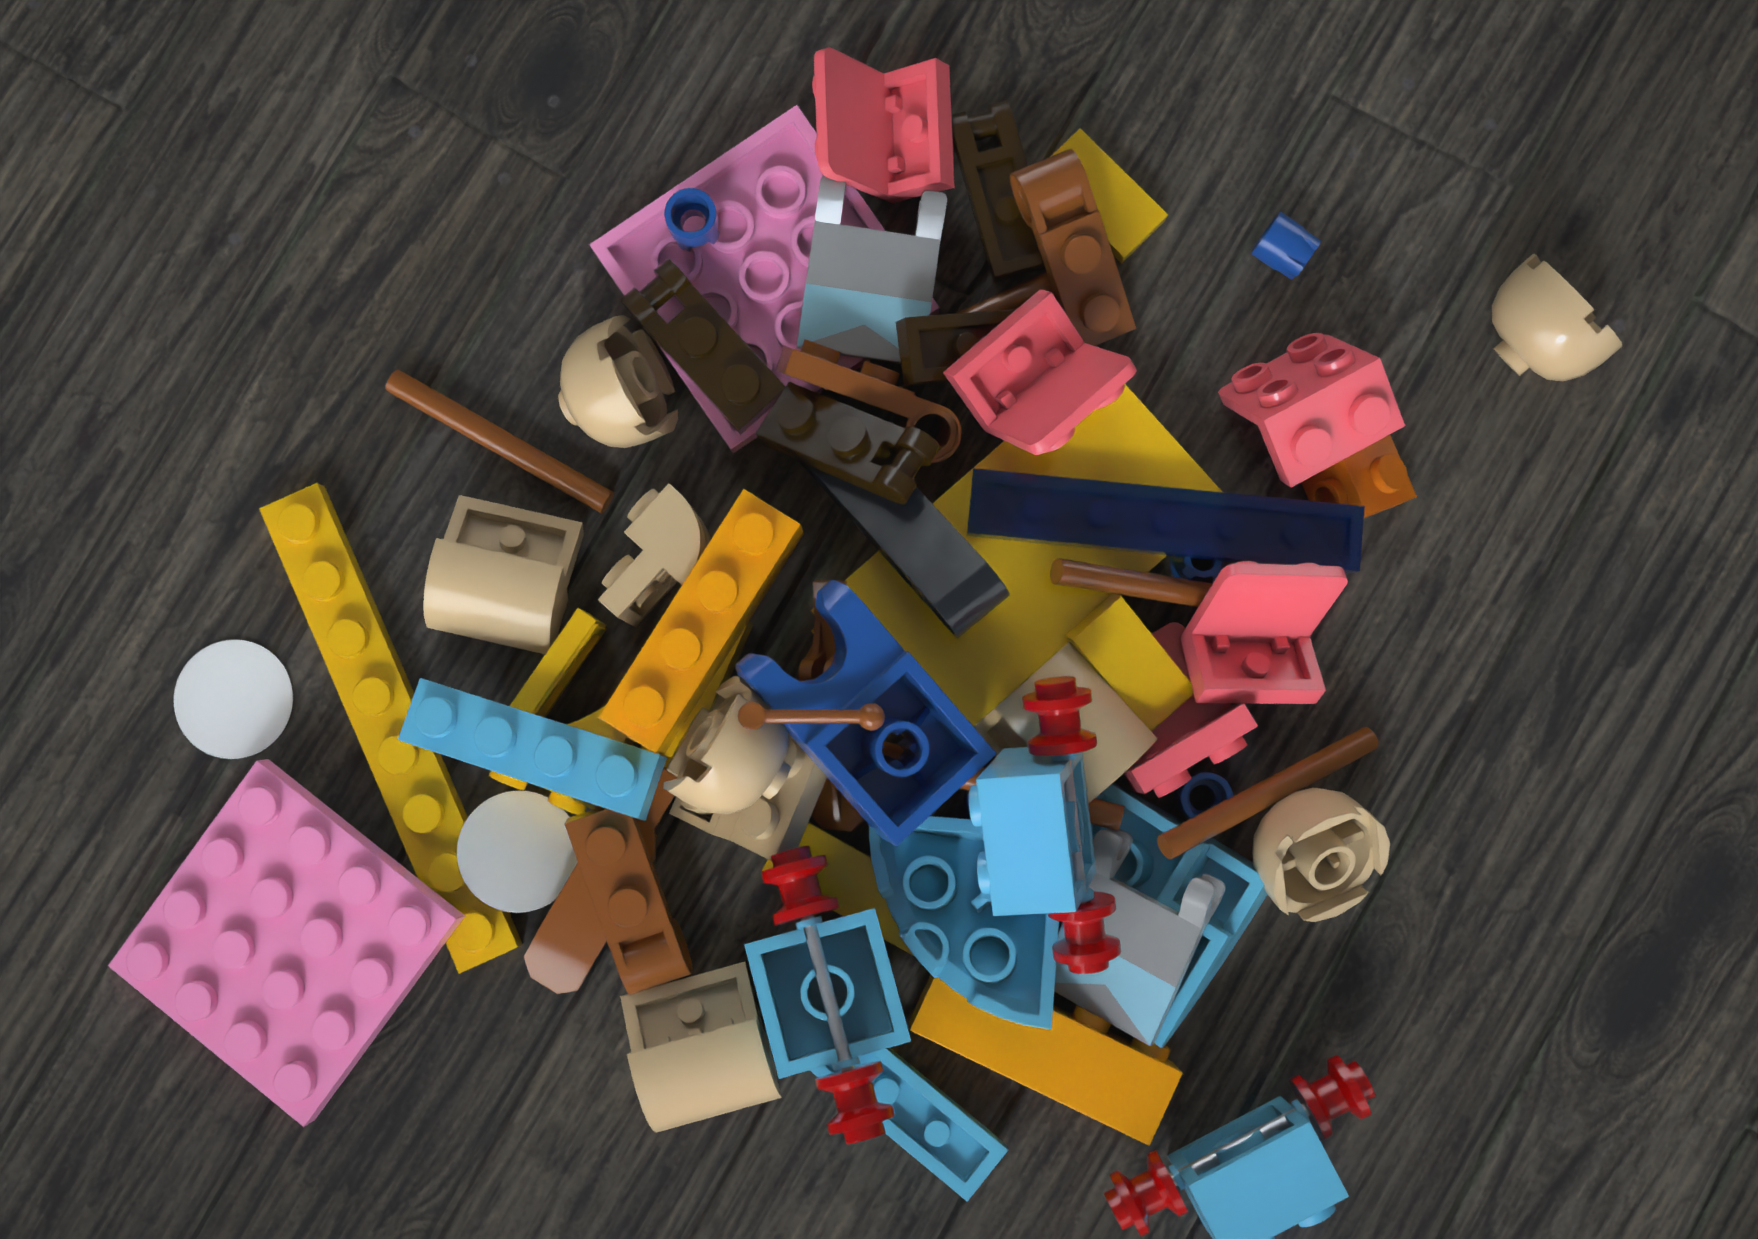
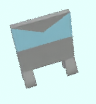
M823 175L819 185L797 349L802 348L804 339L840 351V355L901 364L895 322L905 317L930 316L947 205L946 194L929 190L923 192L918 208L915 236L842 225L840 221L846 182L835 181Z
M1120 828L1118 831L1101 829L1093 839L1096 874L1088 888L1096 892L1109 893L1115 897L1116 911L1104 918L1105 934L1119 938L1121 954L1109 961V967L1106 970L1092 974L1072 973L1068 970V965L1056 962L1054 992L1151 1046L1157 1039L1202 934L1217 909L1226 888L1221 880L1209 874H1203L1200 878L1195 877L1189 882L1182 899L1180 911L1177 912L1113 878L1126 858L1133 839L1128 832ZM1063 923L1058 932V941L1065 938Z

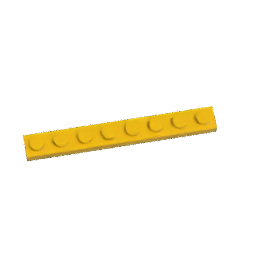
M315 483L259 508L417 878L465 915L445 942L458 973L467 971L523 945L510 913L495 909L482 902L470 891L461 876L457 861V844L461 829L468 816L441 754L398 740L414 692L325 486Z

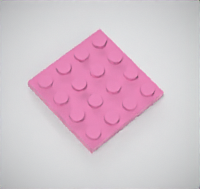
M796 105L589 245L624 296L634 287L638 291L642 290L656 277L653 270L669 258L785 387L788 382H792L817 392L822 387L776 370L784 345L801 351V349H797V341L820 179L823 176L815 155L817 133ZM845 185L840 224L885 231L857 189ZM685 188H696L708 194L713 200L718 214V230L720 234L714 245L708 242L699 247H692L691 251L688 252L680 248L677 241L671 235L665 221L664 210L667 201L674 193ZM692 216L685 221L683 230L685 232H696L706 225V221L702 217ZM673 296L657 310V313L668 324L685 308ZM932 297L930 315L939 314V306ZM660 347L732 453H735L757 438L755 433L771 408L740 435ZM840 355L837 364L855 371L864 364V361L868 362L870 359Z
M269 759L257 760L108 966L304 1127L315 1121L465 915Z

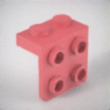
M831 47L816 51L814 55L815 75L812 81L816 101L817 138L815 140V155L819 169L825 177L835 181H845L846 185L890 203L920 197L924 191L928 190L940 192L955 188L950 69L948 64L933 58L882 73Z
M1040 289L943 373L985 432L1034 455H1039L1044 452L1054 451L1063 446L1073 436L1075 432L1074 427L1095 409L1103 408L1114 402L1123 393L1124 384L1135 375L1137 369L1129 357L1085 343L1052 292Z
M1312 333L1294 340L1288 345L1287 353L1268 363H1255L1240 369L1232 376V382L1218 391L1223 405L1258 425L1280 481L1291 488L1405 426L1381 359L1322 333Z
M1241 561L1224 567L1180 637L1196 703L1316 704L1326 689L1310 635L1347 585L1348 580L1344 569L1340 566H1319L1315 563L1280 565L1258 564L1254 561Z
M1172 622L1151 633L1190 681L1180 637L1185 630L1184 626ZM1193 694L1152 731L1157 740L1123 775L1134 792L1146 794L1153 789L1157 797L1160 798L1190 781L1192 777L1187 768L1209 756L1213 764H1217L1244 749L1248 744L1242 735L1258 727L1244 703L1231 705V703H1196Z

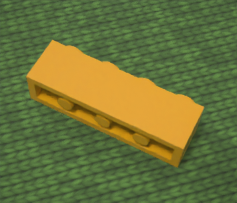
M743 489L598 718L653 753L665 754L804 535L801 524Z
M931 974L909 1019L910 1031L1149 1146L1183 1074L1172 1061L1168 1060L1171 1049L1167 1046L1160 1048L1155 1043L1149 1046L1135 1037L1130 1042L1109 1032L1108 1030L1111 1026L1109 1022L1079 1005H1076L1073 1013L1053 1005L1051 1030L1025 1026L999 1018L967 1002L964 996L954 991L940 978H934Z

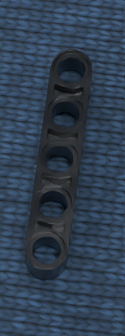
M823 387L816 392L835 400ZM888 457L884 465H891L893 461ZM800 462L956 638H959L1010 596L1008 589L990 565L917 487L906 504H898Z

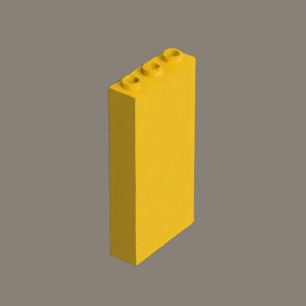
M1124 384L1123 393L1114 402L1103 408L1095 409L1075 426V432L1071 439L1060 448L1051 452L1034 455L1009 442L1003 441L933 503L940 513L990 565L1010 593V596L959 638H956L879 551L845 580L847 581V586L862 600L900 646L914 657L973 727L1070 642L1065 635L1112 594L1053 584L1050 579V570L1055 559L1062 558L1148 573L1173 551L1171 549L978 531L974 528L977 488L1223 506L1230 500L1126 384Z

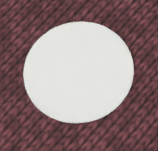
M245 640L220 641L200 650L184 666L174 691L175 715L184 735L201 751L225 759L249 757L269 747L285 729L293 705L292 684L283 664L266 648Z
M529 791L504 792L481 803L465 821L457 844L458 866L465 884L485 904L506 912H529L552 903L564 887L578 861L564 825L567 818L570 817L563 809L547 801L548 797Z

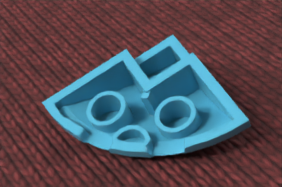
M1113 782L1096 798L1125 806L1120 829L1128 832L1133 839L1126 858L1113 878L1177 912L1180 911L1182 899L1189 882L1195 877L1200 878L1203 874H1209L1221 880L1226 888L1217 909L1202 934L1157 1036L1155 1044L1162 1048L1218 972L1263 903L1267 893L1259 873L1254 869L1253 862L1213 838L1171 860L1167 859L1159 849L1157 837L1184 821ZM1091 824L1092 839H1094L1098 831L1108 828Z
M929 816L896 847L881 838L869 825L871 861L879 893L886 900L889 911L899 928V936L915 958L934 978H940L954 991L964 996L967 1002L973 1006L1008 1021L1051 1030L1056 961L1053 959L1052 946L1058 941L1059 921L1051 919L1048 913L993 916L990 893L983 894L981 892L977 874L979 853L985 852L982 826L974 827L970 819Z

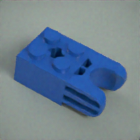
M831 579L817 592L815 604L819 614L830 627L835 642V654L832 664L822 675L813 680L798 681L783 671L769 656L748 653L736 664L738 676L744 679L770 709L860 710L867 703H876L882 707L885 713V721L880 728L872 731L864 729L860 724H783L790 736L881 838L897 847L997 753L914 657L900 646L862 600L847 585ZM889 733L896 735L902 733L904 739L897 743L903 749V752L897 759L882 754V748L885 747L883 742Z

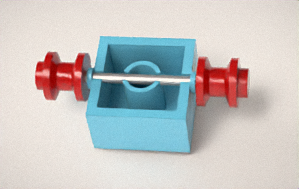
M1050 677L1035 681V692L1022 697L1023 709L1038 714L1040 733L1027 741L1028 747L1002 749L976 779L977 785L970 787V817L974 827L982 826L985 852H980L978 856V882L983 894L990 893L993 916L1048 913L1051 919L1063 922L1065 938L1053 944V959L1058 963L1068 965V970L1072 973L1092 974L1106 970L1109 967V961L1121 954L1119 938L1105 934L1104 918L1116 911L1115 897L1112 894L1096 892L1088 888L1096 874L1082 752L1095 748L1097 746V737L1095 732L1081 728L1079 709L1092 702V693L1089 688L1077 687L1075 677Z
M802 846L770 856L773 868L761 872L763 883L779 887L783 906L772 915L774 925L797 920L801 921L795 923L797 930L747 943L744 946L778 1078L781 1079L832 1064L834 1070L841 1069V1071L815 1079L817 1090L831 1092L834 1096L838 1114L827 1123L829 1135L843 1133L846 1144L858 1143L881 1136L886 1133L883 1121L895 1116L893 1105L877 1101L872 1082L884 1071L881 1061H875L855 1067L854 1065L860 1063L858 1056L911 1042L876 910L873 908L823 922L821 916H814L840 908L837 897L822 895L817 877L828 866L826 855L812 857L809 846Z
M1334 1055L1327 1059L1328 1075L1313 1083L1308 1082L1299 1074L1290 1078L1289 1083L1296 1097L1291 1102V1105L1279 1096L1167 1155L1172 1164L1168 1167L1171 1172L1170 1174L1156 1150L1147 1154V1170L1129 1179L1118 1170L1110 1173L1109 1176L1115 1187L1103 1194L1122 1231L1135 1225L1141 1237L1150 1233L1149 1216L1166 1207L1179 1217L1186 1214L1188 1210L1176 1186H1179L1180 1190L1185 1189L1203 1226L1212 1239H1275L1274 1236L1296 1224H1299L1300 1227H1310L1329 1218L1336 1210L1334 1204L1344 1200L1349 1195L1317 1134L1322 1140L1333 1136L1332 1120L1348 1111L1360 1120L1371 1116L1367 1101L1376 1096L1370 1081L1360 1065L1355 1060L1346 1065L1338 1055Z

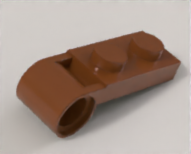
M1068 149L1011 173L1010 184L1016 204L1023 219L1033 230L1055 298L1083 341L1096 346L1136 329L1087 174L1074 150Z
M804 339L801 351L784 345L776 370L783 374L896 413L893 424L905 429L907 427H914L922 416L934 414L940 425L939 434L936 438L940 449L931 463L949 458L958 448L962 431L957 416L950 409L915 396L914 392L897 386L901 373L864 361L861 372L837 364L841 354L840 351Z
M604 807L567 818L564 825L621 981L628 994L632 995L693 974L692 961L684 934L678 921L671 916L637 818Z

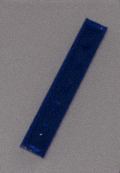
M973 468L966 536L1229 562L1254 561L1258 564L1280 565L1315 563L1319 566H1340L1344 569L1345 573L1354 574L1360 571L1365 506Z

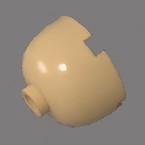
M1532 254L1511 273L1500 286L1492 304V323L1503 340L1493 349L1519 376L1530 368L1533 372L1547 380L1567 381L1578 378L1604 363L1622 347V342L1609 325L1601 329L1593 321L1596 319L1592 313L1594 311L1593 307L1547 262H1540L1535 254Z
M624 315L612 317L592 326L574 340L562 360L560 372L561 391L558 395L560 408L571 424L578 425L588 436L610 447L619 448L640 445L673 432L678 421V409L667 414V405L663 393L670 395L675 390L662 356L643 329L631 334L623 326L630 320V318Z
M738 676L731 677L715 691L725 698L716 710L710 712L704 707L700 709L682 736L667 767V771L675 775L677 779L664 782L663 789L684 802L709 813L732 814L753 805L762 795L771 799L785 783L791 768L784 761L789 746L787 728L783 723H765L758 730H748L740 724L738 712L742 705L748 702H756L763 706L764 709L770 708L744 679Z
M1309 788L1296 791L1280 800L1262 818L1253 838V866L1264 883L1267 895L1281 911L1289 915L1288 912L1297 913L1303 921L1317 922L1342 914L1357 905L1369 893L1362 884L1370 877L1373 869L1380 875L1384 872L1388 864L1390 841L1385 827L1367 809L1345 793L1320 788Z

